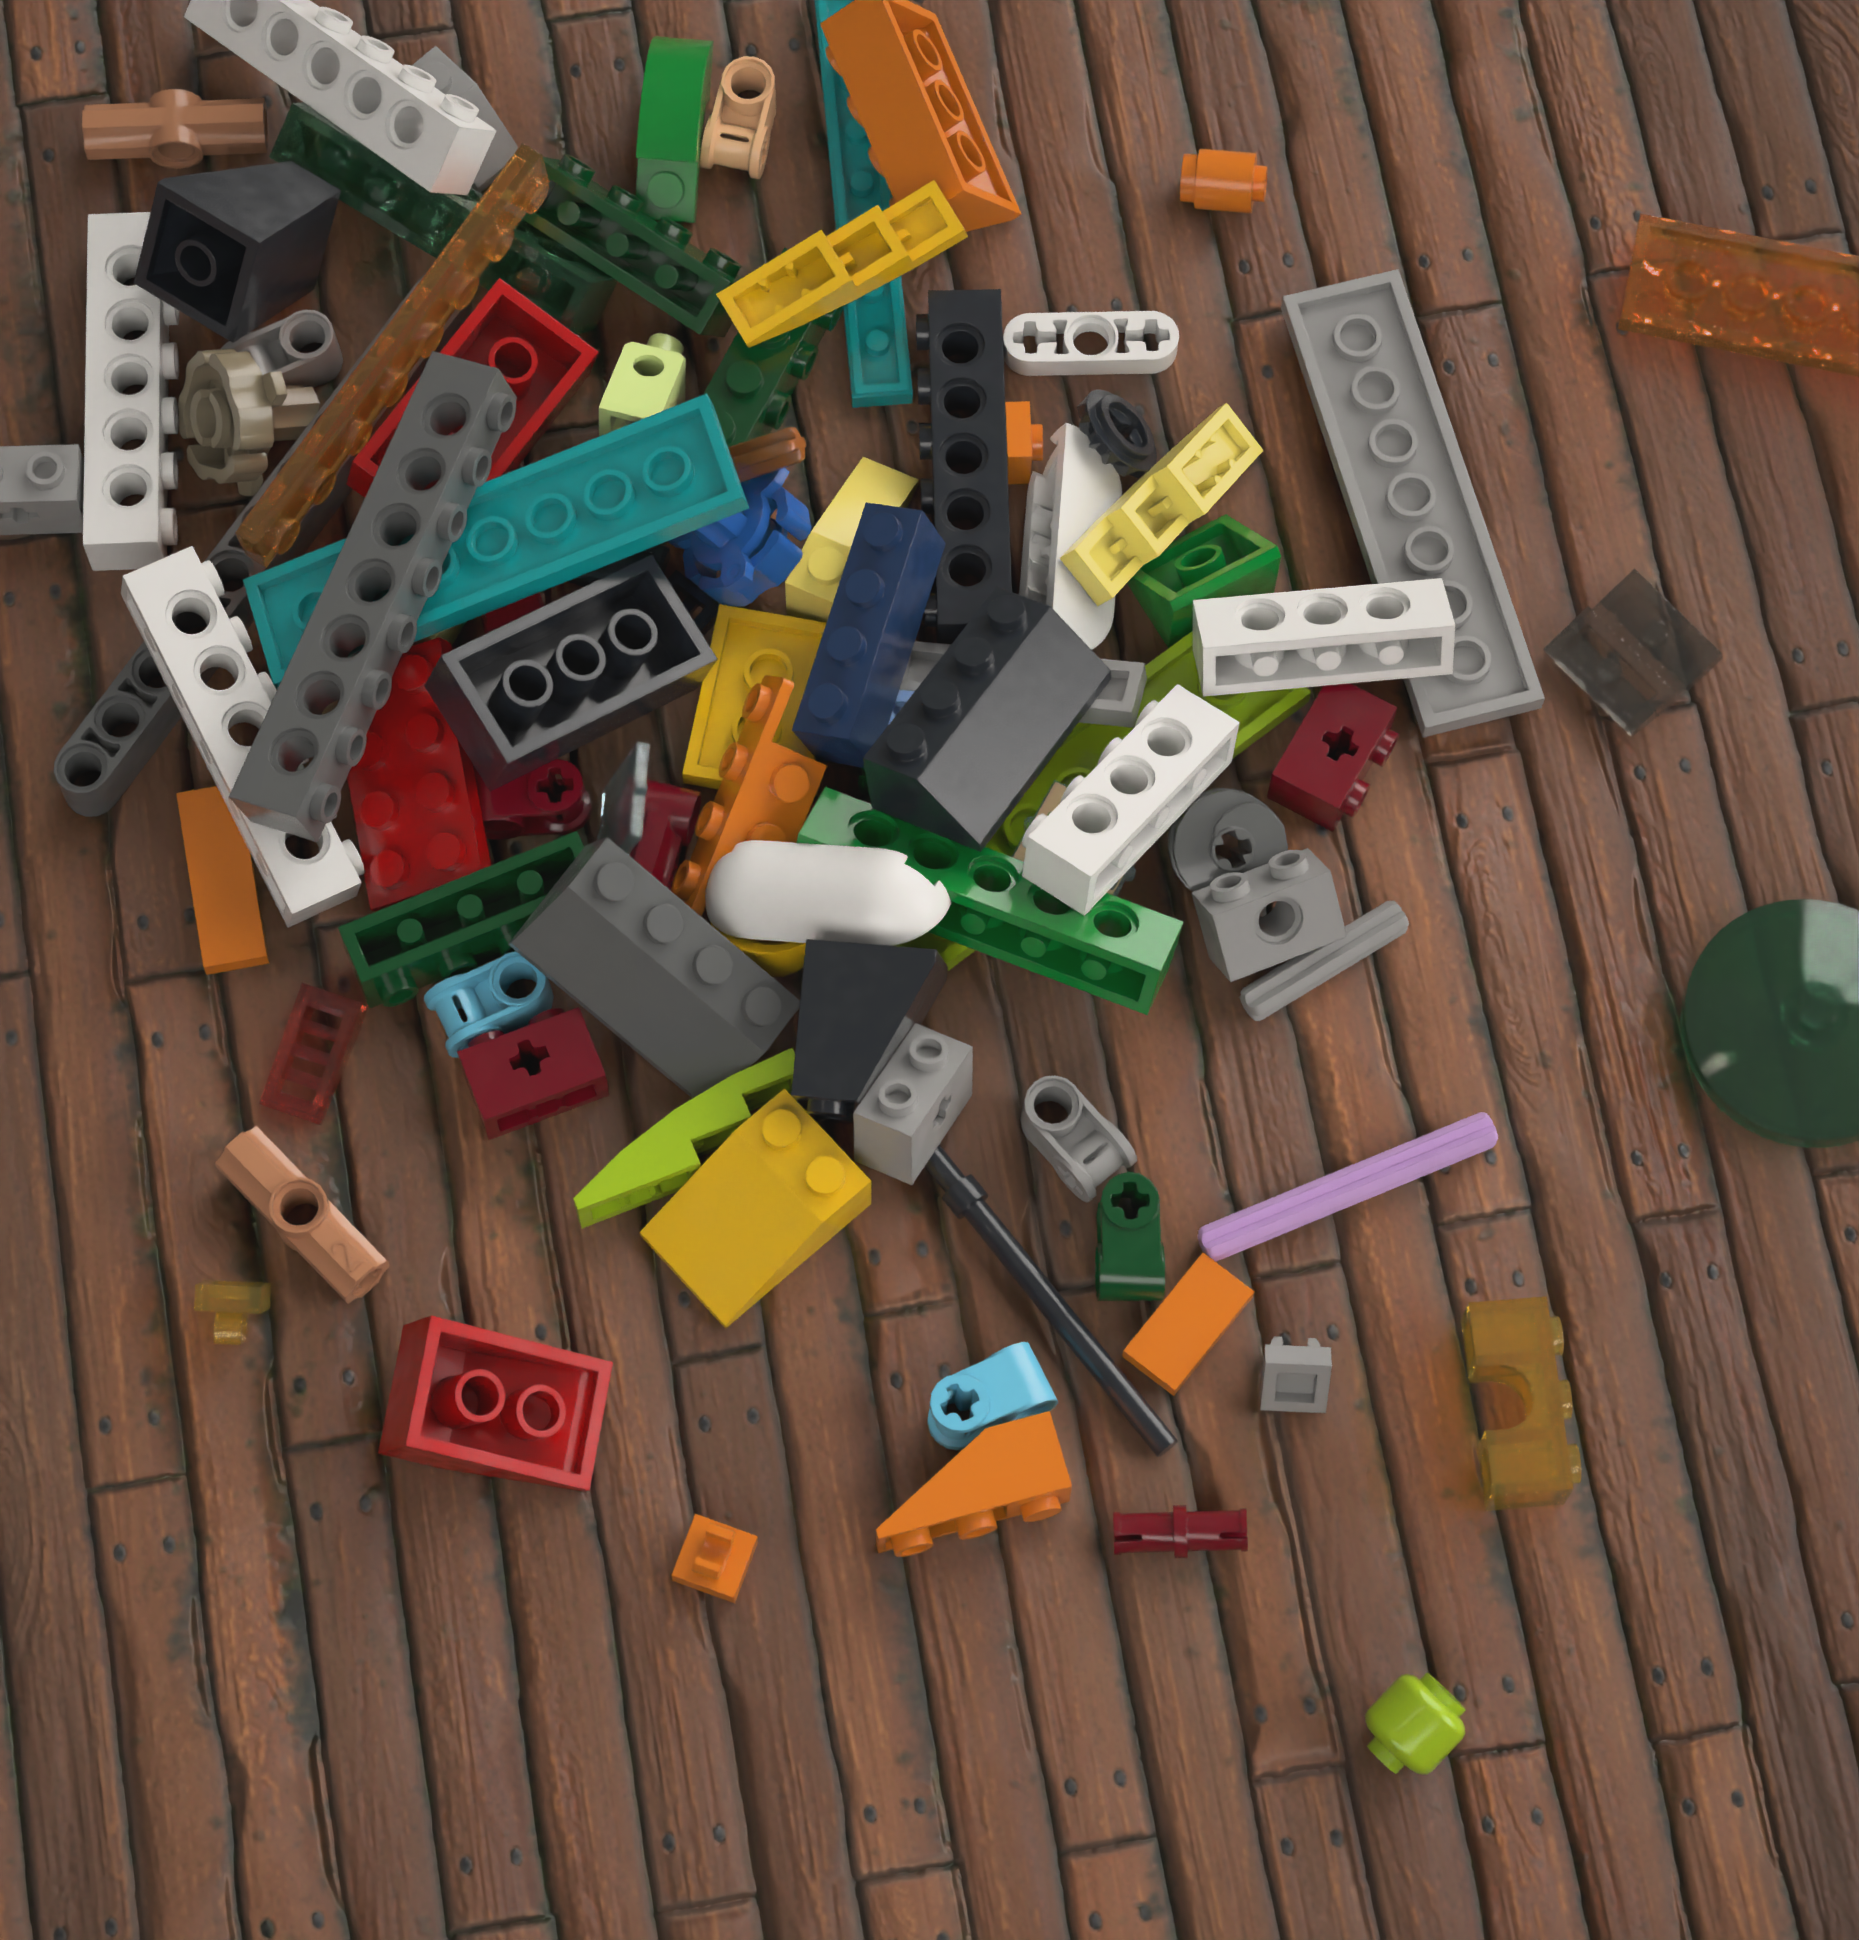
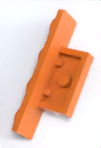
M765 675L761 684H755L748 693L742 710V716L746 719L737 743H731L721 759L719 776L723 779L714 801L707 802L699 814L695 826V835L699 838L690 861L685 860L679 866L674 876L671 892L700 916H702L706 907V888L709 876L718 860L732 852L736 844L751 840L797 842L798 833L804 825L827 765L772 742L794 688V682L786 678Z

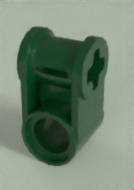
M1134 1172L1118 1174L1110 1179L1104 1187L1096 1213L1095 1289L1097 1301H1162L1165 1295V1253L1163 1242H1161L1160 1198L1158 1190L1152 1181L1142 1174ZM1120 1198L1131 1199L1132 1208L1138 1210L1135 1219H1126L1123 1208L1117 1207Z

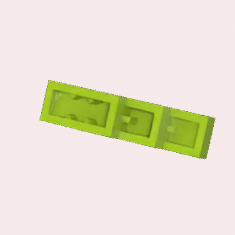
M790 1048L727 1077L674 1109L621 1150L573 1198L581 1228L583 1229L676 1193L701 1167L698 1157L716 1151L735 1129L751 1117L749 1111L764 1106L784 1088L790 1094L792 1093L795 1062L794 1049Z

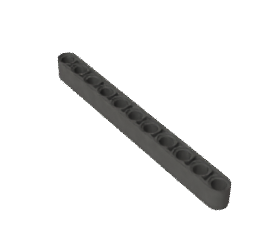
M436 268L425 273L417 281L205 561H211L223 585L233 579L243 580L303 556L353 490L346 483L354 458L419 379L431 352L439 353L473 311L468 283L458 271L449 268ZM443 302L457 304L447 311L433 309L436 305ZM416 347L422 349L419 354L412 357L398 355L407 348ZM374 393L388 395L383 401L377 403L363 401L367 396ZM339 439L353 441L351 445L341 450L328 448L332 442ZM312 485L318 487L313 494L306 497L292 495L295 490L302 486ZM269 532L283 534L280 539L271 544L257 542L262 535ZM245 586L237 591L225 592V595L218 598L229 619L238 616L247 630L253 623L254 617ZM182 612L173 618L174 625L186 634L193 628L207 627L205 620L194 612ZM144 641L61 749L54 762V774L68 806L75 813L85 817L102 815L116 805L182 717L167 686L162 688L148 687L149 682L161 674ZM211 667L202 672L200 676L205 684H207L219 667ZM123 723H135L138 725L136 730L128 736H111L112 731L118 725ZM88 771L101 773L99 779L89 786L78 787L73 785L75 780L83 773Z

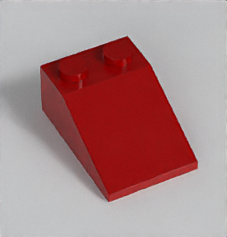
M432 1315L403 1325L378 1454L440 1469L583 1492L590 1491L613 1362Z

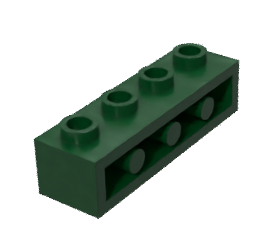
M564 154L561 160L534 155L507 203L506 209L698 334L725 337L733 322L716 294L743 278L738 275L742 266L737 261L714 248H710L707 254L689 243L693 236L689 230L661 216L658 222L651 219L640 211L644 205L641 199L616 185H612L610 191L603 188L592 180L596 171L579 159L568 154Z
M784 247L782 253H784L785 251H787V250H789V249H787V248ZM844 306L748 348L740 333L737 332L704 394H708L714 405L728 447L771 433L772 429L778 430L781 427L791 405L792 392L800 379L805 380L809 376L818 355V345L826 330L831 332L835 328Z
M575 831L339 926L338 930L346 955L369 1009L380 1004L386 1007L403 1004L414 998L418 994L419 989L424 986L470 972L478 968L481 963L507 953L515 952L508 945L509 942L584 848L578 832Z

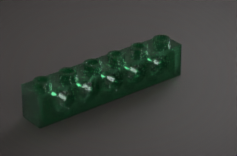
M304 102L292 103L269 155L271 159L278 163L292 161L340 189V201L487 290H490L496 281L501 278L574 334L594 331L618 282L617 280L472 188L468 195L429 192Z

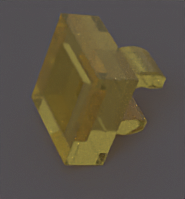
M206 1279L195 1284L194 1311L216 1312L214 1344L241 1345L242 1342H247L248 1313L261 1314L270 1309L271 1283Z

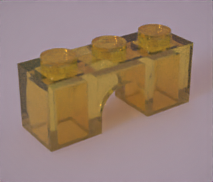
M1547 1296L1469 1302L1461 1318L1469 1383L1499 1382L1505 1384L1519 1395L1525 1408V1421L1513 1428L1485 1431L1477 1446L1485 1510L1564 1505L1574 1489L1573 1484L1581 1482V1460L1577 1444H1567L1564 1420L1572 1418L1573 1407L1569 1381L1567 1379H1558L1555 1356L1563 1355L1564 1350L1563 1329L1560 1317H1550Z

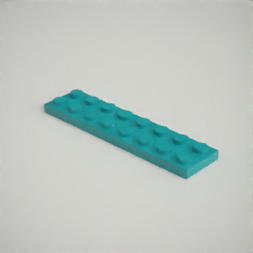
M706 393L489 480L482 486L477 487L467 509L465 529L461 537L457 541L452 542L442 564V577L439 587L433 596L427 598L417 620V633L414 642L749 509L714 405L708 394ZM414 534L404 538L398 546L410 541ZM346 538L243 579L271 679L277 690ZM389 589L379 593L373 602L383 598ZM364 645L353 649L347 658L358 654Z

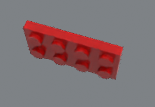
M440 637L411 646L406 653H402L392 676L390 696L386 704L376 711L366 734L364 754L358 764L351 767L347 776L360 854L365 869L364 877L370 910L374 912L491 866L473 763L424 686L441 655L452 651L451 643Z

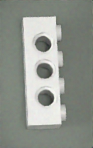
M1442 578L1193 600V653L1203 697L1453 674L1455 622Z
M1178 684L1160 702L1156 700L1149 702L1140 713L1134 729L1123 740L1119 737L1114 738L1104 749L1098 765L1085 778L1079 775L1074 778L1066 788L1060 804L1048 816L1045 814L1038 815L1029 825L1022 840V846L1026 848L1022 876L1085 916L1232 762L1240 722Z

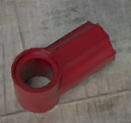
M639 777L634 786L627 811L625 830L628 834L623 851L670 890L682 847H688L693 838L696 822L699 817L702 794L699 791Z

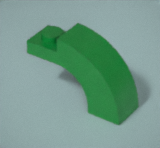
M654 36L651 40L646 60L636 147V158H638L636 197L644 202L640 211L653 220H660L661 216L676 222H696L700 152L707 103L710 101L714 41Z

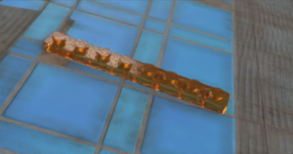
M521 143L235 532L246 556L267 568L277 553L282 555L293 545L298 537L302 518L313 504L319 505L329 496L336 482V472L349 454L351 456L357 455L366 445L372 433V423L385 406H393L404 393L408 383L409 372L420 357L428 358L431 352L436 350L444 333L443 326L456 309L463 310L467 307L477 292L479 286L478 278L491 261L498 262L504 257L512 244L514 229L526 213H535L544 202L549 190V178L542 154Z

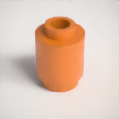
M1199 149L1198 154L1184 153L1180 181V202L1194 203V209L1252 213L1253 202H1265L1268 166L1257 165V153Z

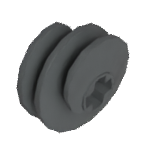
M1213 788L1203 792L1171 825L1168 835V855L1174 873L1192 892L1210 886V883L1215 878L1223 874L1232 872L1244 873L1265 865L1274 855L1288 850L1285 828L1276 814L1254 796L1232 788ZM1224 833L1238 839V846L1229 848L1232 857L1229 859L1215 853V846L1224 844L1221 835Z

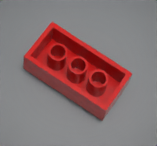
M501 278L496 281L439 352L498 368L517 397L514 420L510 428L500 435L491 455V469L485 482L512 472L519 466L589 377L599 353ZM419 379L352 461L346 485L364 498L368 493ZM463 426L455 428L449 435L458 432ZM435 480V481L429 483V484L424 488V490L430 489V488L433 487L439 480Z

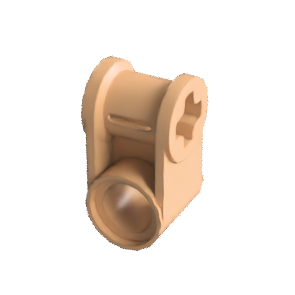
M744 56L733 60L726 66L722 73L713 112L709 116L704 130L700 152L701 168L711 169L716 164L748 171L750 178H761L767 160L770 133L776 115L775 76L771 67L764 60ZM746 90H755L761 93L753 99H743L737 96L740 92Z

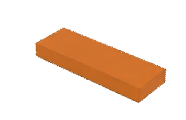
M213 786L176 793L201 956L206 975L270 964L253 858L218 787Z

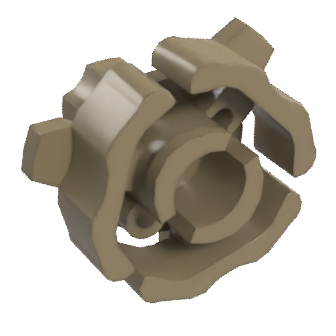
M233 348L197 351L187 364L185 384L179 395L178 402L179 431L182 438H196L199 442L198 445H188L187 460L199 478L203 480L215 479L219 484L237 482L239 494L255 496L263 485L262 474L267 470V455L274 441L297 440L318 413L320 402L313 387H304L302 384L286 386L281 371L262 375L260 367L248 351L236 352Z

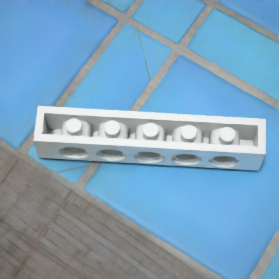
M310 0L190 1L184 18L432 193L468 195L497 130L476 117L479 109L475 105L461 97L452 94L445 95L434 87L436 79L432 75L417 67L402 65L393 59L395 51L389 45L373 37L360 36L351 29L353 21L349 17L331 8L319 7Z
M150 212L88 214L83 546L93 571L140 569L167 557V545H177L178 540L175 508H167L168 489H177L176 454L175 452H168V434L178 433V406L175 397H168L169 379H178L177 344L176 342L169 343V325L179 324V310L137 285H123L127 280L134 278L136 275ZM132 331H145V333L137 339H122L126 334ZM129 386H145L143 390L136 394H121ZM141 439L145 441L134 450L120 449L123 444L130 440ZM134 494L145 496L135 505H119L127 496Z
M193 546L123 575L121 596L289 928L356 897L362 883L359 876L365 873L364 865L352 841L347 839L341 842L332 822L326 823L318 842H316L319 847V853L310 859H299L291 855L285 846V840L292 836V834L251 822L229 798L230 792L252 746L237 744L231 738L228 730L233 725L242 722L251 723L260 729L277 690L265 671L259 674L256 673L247 655V652L252 651L253 648L244 624L238 616L229 619L218 597L225 595L224 587L214 565L210 560L201 563ZM182 612H194L205 620L207 627L200 633L186 634L174 625L173 618ZM221 667L232 674L235 683L228 689L214 690L203 682L200 675L208 668ZM309 759L304 760L298 766L296 772L303 770L304 767L302 764L308 762Z

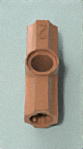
M168 89L155 93L148 103L85 105L84 110H82V131L87 160L151 158L159 166L182 169L197 165L204 155L267 153L269 147V127L265 98L202 100L198 95L190 91Z
M257 1126L249 1131L241 1132L225 1146L223 1153L215 1162L216 1168L277 1230L283 1243L296 1250L347 1304L357 1298H362L379 1283L380 1278L389 1268V1262L328 1200L322 1187L312 1179H308ZM307 1203L318 1208L314 1219L305 1225L296 1226L286 1222L288 1213L297 1205Z

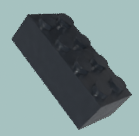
M650 555L441 655L424 686L491 792L698 689L718 659L654 557Z

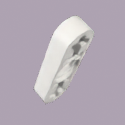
M1157 311L1025 313L1016 316L1007 324L1003 334V356L1010 369L1025 376L1153 374L1166 370L1174 362L1178 349L1179 331L1177 325L1169 316ZM1084 332H1096L1106 339L1108 346L1100 354L1085 355L1076 349L1073 343L1074 339ZM1118 333H1125V353H1117ZM1056 334H1064L1063 354H1056ZM1144 334H1155L1156 341L1159 343L1157 351L1146 350V344L1143 342ZM1024 336H1035V341L1038 345L1037 353H1025V347L1022 344Z

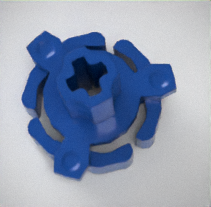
M786 468L741 482L749 509L668 541L674 547L684 549L683 562L686 578L719 604L739 607L752 603L764 591L777 587L784 582L802 559V550L787 538V534L789 532L796 539L802 541L808 537L812 526L808 508L782 487L789 474ZM777 509L776 520L770 518L773 512ZM721 570V575L717 578V571Z

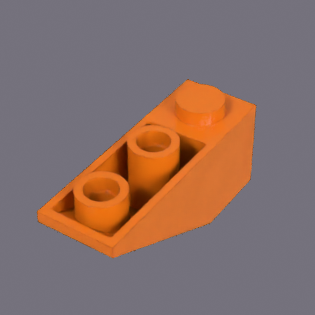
M1050 1411L985 1428L876 1529L878 1554L893 1550L896 1557L911 1556L933 1547L932 1539L958 1532L959 1539H973L995 1531L998 1528L996 1522L1022 1515L1024 1522H1034L1060 1513L1062 1511L1060 1504L1070 1502L1072 1484Z

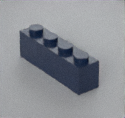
M865 503L792 731L817 760L864 768L863 757L889 724L946 545L923 510Z

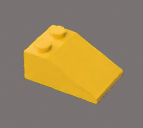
M784 1088L734 1130L640 1231V1236L726 1329L871 1205V1180Z

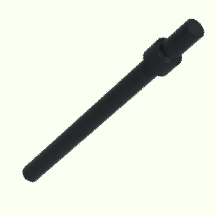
M939 1144L924 1167L944 1190L945 1194L942 1200L958 1219L965 1217L1155 1455L1160 1457L1165 1454L1178 1440L986 1203L985 1200L989 1196L972 1174L965 1176Z

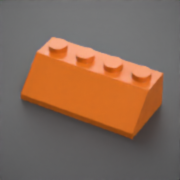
M854 0L820 23L829 44L825 48L827 59L833 69L843 77L850 94L846 100L849 111L854 119L864 127L871 147L868 148L870 161L877 172L886 179L893 196L889 201L890 207L935 180L966 232L1012 221L1022 215L935 13L908 0Z

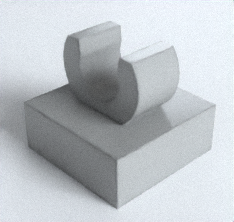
M1274 1336L1271 1344H1265L1260 1384V1410L1326 1413L1332 1368L1331 1347H1321L1316 1338H1308L1307 1346L1283 1345L1282 1337Z

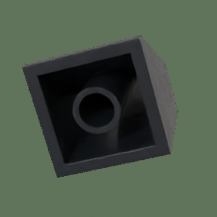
M292 161L164 178L157 183L134 284L234 343L315 289L341 190Z
M806 939L791 1096L807 1109V1113L815 1115V1120L832 1123H853L854 1111L914 1024H922L947 980L948 966L937 949Z

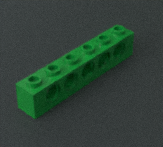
M827 787L822 791L798 833L796 843L881 848L907 855L908 858L904 864L922 874L932 885L939 880L947 890L952 903L943 919L928 931L929 933L1148 1015L1170 968L1183 926V921L1106 893L1084 916L1022 876L1024 861L986 847L981 852L877 811L872 808L870 803Z

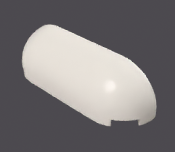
M1065 423L1050 438L1054 444H1057V447L1050 456L1043 475L1033 471L1029 481L1019 595L1052 607L1092 650L1103 642L1111 629L1114 618L1115 596L1097 606L1060 560V557L1122 496V487L1119 474L1113 465L1103 464L1101 455L1095 449L1089 448L1090 440L1088 436L1080 431L1079 427Z
M751 840L736 844L732 852L724 855L715 864L708 879L705 904L708 918L713 926L733 937L806 943V939L894 946L911 941L930 931L943 919L952 903L947 890L939 880L932 885L922 874L905 865L904 863L908 856L897 851L881 848Z

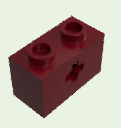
M1351 683L1323 686L1271 775L1267 798L1331 832L1335 830L1344 813L1354 818L1371 784L1363 781L1364 777L1373 763L1381 767L1385 765L1400 734L1391 730L1397 707ZM1337 750L1345 753L1339 757L1338 761L1331 759Z
M579 1007L566 1012L562 1008L543 1011L531 1018L528 1026L506 1034L500 1030L486 1032L472 1039L468 1043V1048L457 1051L463 1075L488 1140L610 1096L605 1071ZM534 1060L535 1065L540 1068L541 1072L529 1076L528 1071L523 1068L522 1064Z

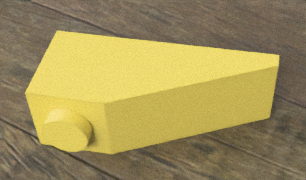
M862 457L810 532L802 548V559L789 574L785 582L786 614L797 618L827 623L865 503L907 508L919 485V479Z

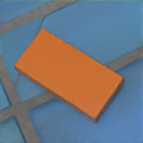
M1202 1252L1126 1346L1122 1357L1174 1396L1251 1301L1255 1291Z

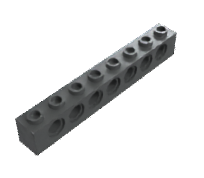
M434 351L431 352L230 792L229 798L251 822L318 842L326 823L331 822L336 816L341 801L340 791L351 767L358 764L364 754L367 731L376 711L386 704L390 696L392 676L402 653H406L414 643L417 633V620L427 598L433 596L439 587L442 577V564L452 542L457 541L465 529L467 509L477 487L482 486L489 476L492 462L491 455L500 435L510 428L514 420L517 397L498 368ZM463 426L458 432L449 435L455 428ZM439 480L433 487L424 490L429 483ZM414 534L410 541L398 546L404 538ZM389 589L383 598L373 602L379 593ZM364 645L358 654L347 658L353 649ZM339 701L332 711L322 715V712L329 704ZM313 757V760L305 769L296 772L298 766L304 760Z

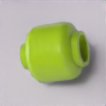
M1426 1672L1420 1679L1414 1675L1402 1674L1370 1706L1365 1714L1367 1727L1375 1736L1367 1747L1395 1774L1404 1766L1417 1774H1429L1465 1736V1726L1460 1716L1466 1709L1429 1673Z

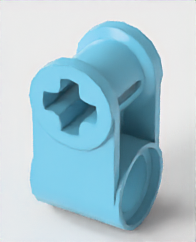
M515 951L507 953L470 972L455 975L437 983L424 995V1002L429 1010L436 1011L449 1038L445 1044L448 1054L451 1057H458L457 1051L468 1048V1043L481 1034L495 1030L503 1031L506 1034L528 1026L531 1018L552 1008L553 993L548 977ZM530 979L537 983L534 991L527 997L516 999L506 995L509 986L517 980ZM462 1008L468 1019L467 1022L461 1020L458 1009Z
M1021 1342L1005 1347L982 1362L953 1375L946 1376L939 1381L931 1392L927 1424L931 1436L938 1444L947 1449L962 1450L985 1428L1051 1411L1058 1404V1400L1029 1343ZM955 1403L960 1411L970 1409L969 1419L962 1421L957 1413L946 1415L947 1406Z

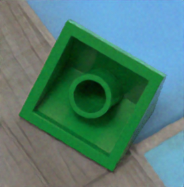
M1225 514L1174 540L1160 556L1144 564L1127 582V585L1166 646L1170 648L1193 631V600L1274 593L1281 554L1276 544Z

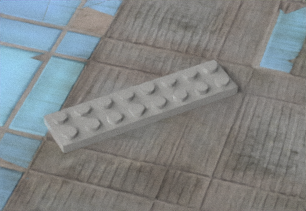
M1399 269L1283 296L1281 310L1371 583L1380 584L1442 578L1455 622L1453 674L1404 679L1422 737L1541 709L1545 697Z

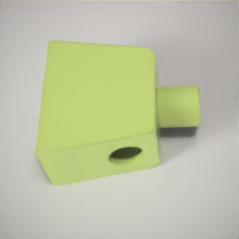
M657 333L650 336L647 345L636 342L624 345L599 405V436L685 402L686 358L682 355L684 348L678 339L668 334Z

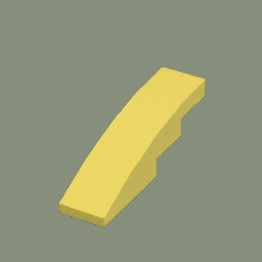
M1227 403L1223 404L1134 483L1060 557V560L1097 606L1114 598L1144 564L1160 556L1189 523L1205 515L1263 452V449Z

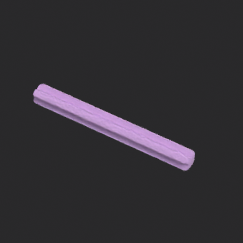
M1479 1112L1204 1225L1198 1230L1200 1247L1203 1253L1217 1262L1491 1149L1498 1140L1496 1128L1487 1113Z

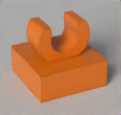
M695 1514L672 1572V1581L735 1603L757 1547L758 1536Z

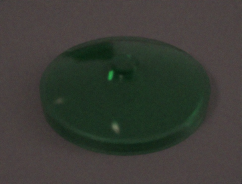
M1813 899L1778 901L1750 910L1732 920L1709 941L1688 978L1681 1004L1680 1024L1684 1050L1690 1067L1698 1083L1720 1110L1747 1130L1761 1137L1782 1144L1807 1148H1828L1859 1141V911L1842 904Z

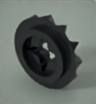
M1097 389L1091 391L1077 406L1078 415L1081 419L1078 424L1080 431L1088 436L1090 440L1089 448L1095 449L1101 455L1103 464H1112L1116 472L1123 477L1131 475L1138 479L1156 464L1157 452L1153 434L1142 415L1128 401L1108 391Z

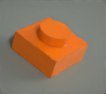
M1030 401L1005 402L1008 484H1029L1032 461H1043L1042 424H1031Z

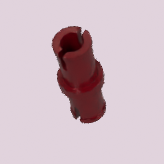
M1173 1505V1512H1113L1114 1555H1121V1553L1174 1552L1175 1558H1188V1551H1248L1246 1508L1221 1511H1186V1505Z

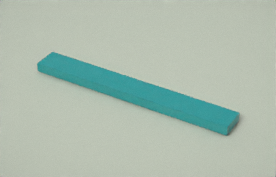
M814 0L835 229L837 230L876 205H879L882 211L890 207L889 201L893 196L886 179L877 172L870 161L868 148L871 147L864 127L854 119L849 111L846 100L850 94L843 77L833 69L825 53V48L829 44L820 23L854 0ZM899 276L844 305L843 314L852 408L913 403L902 279Z

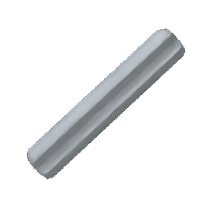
M1386 901L1346 925V938L1294 957L1244 987L1239 997L1244 1009L1255 1021L1265 1019L1405 934L1409 925L1405 913L1395 901Z

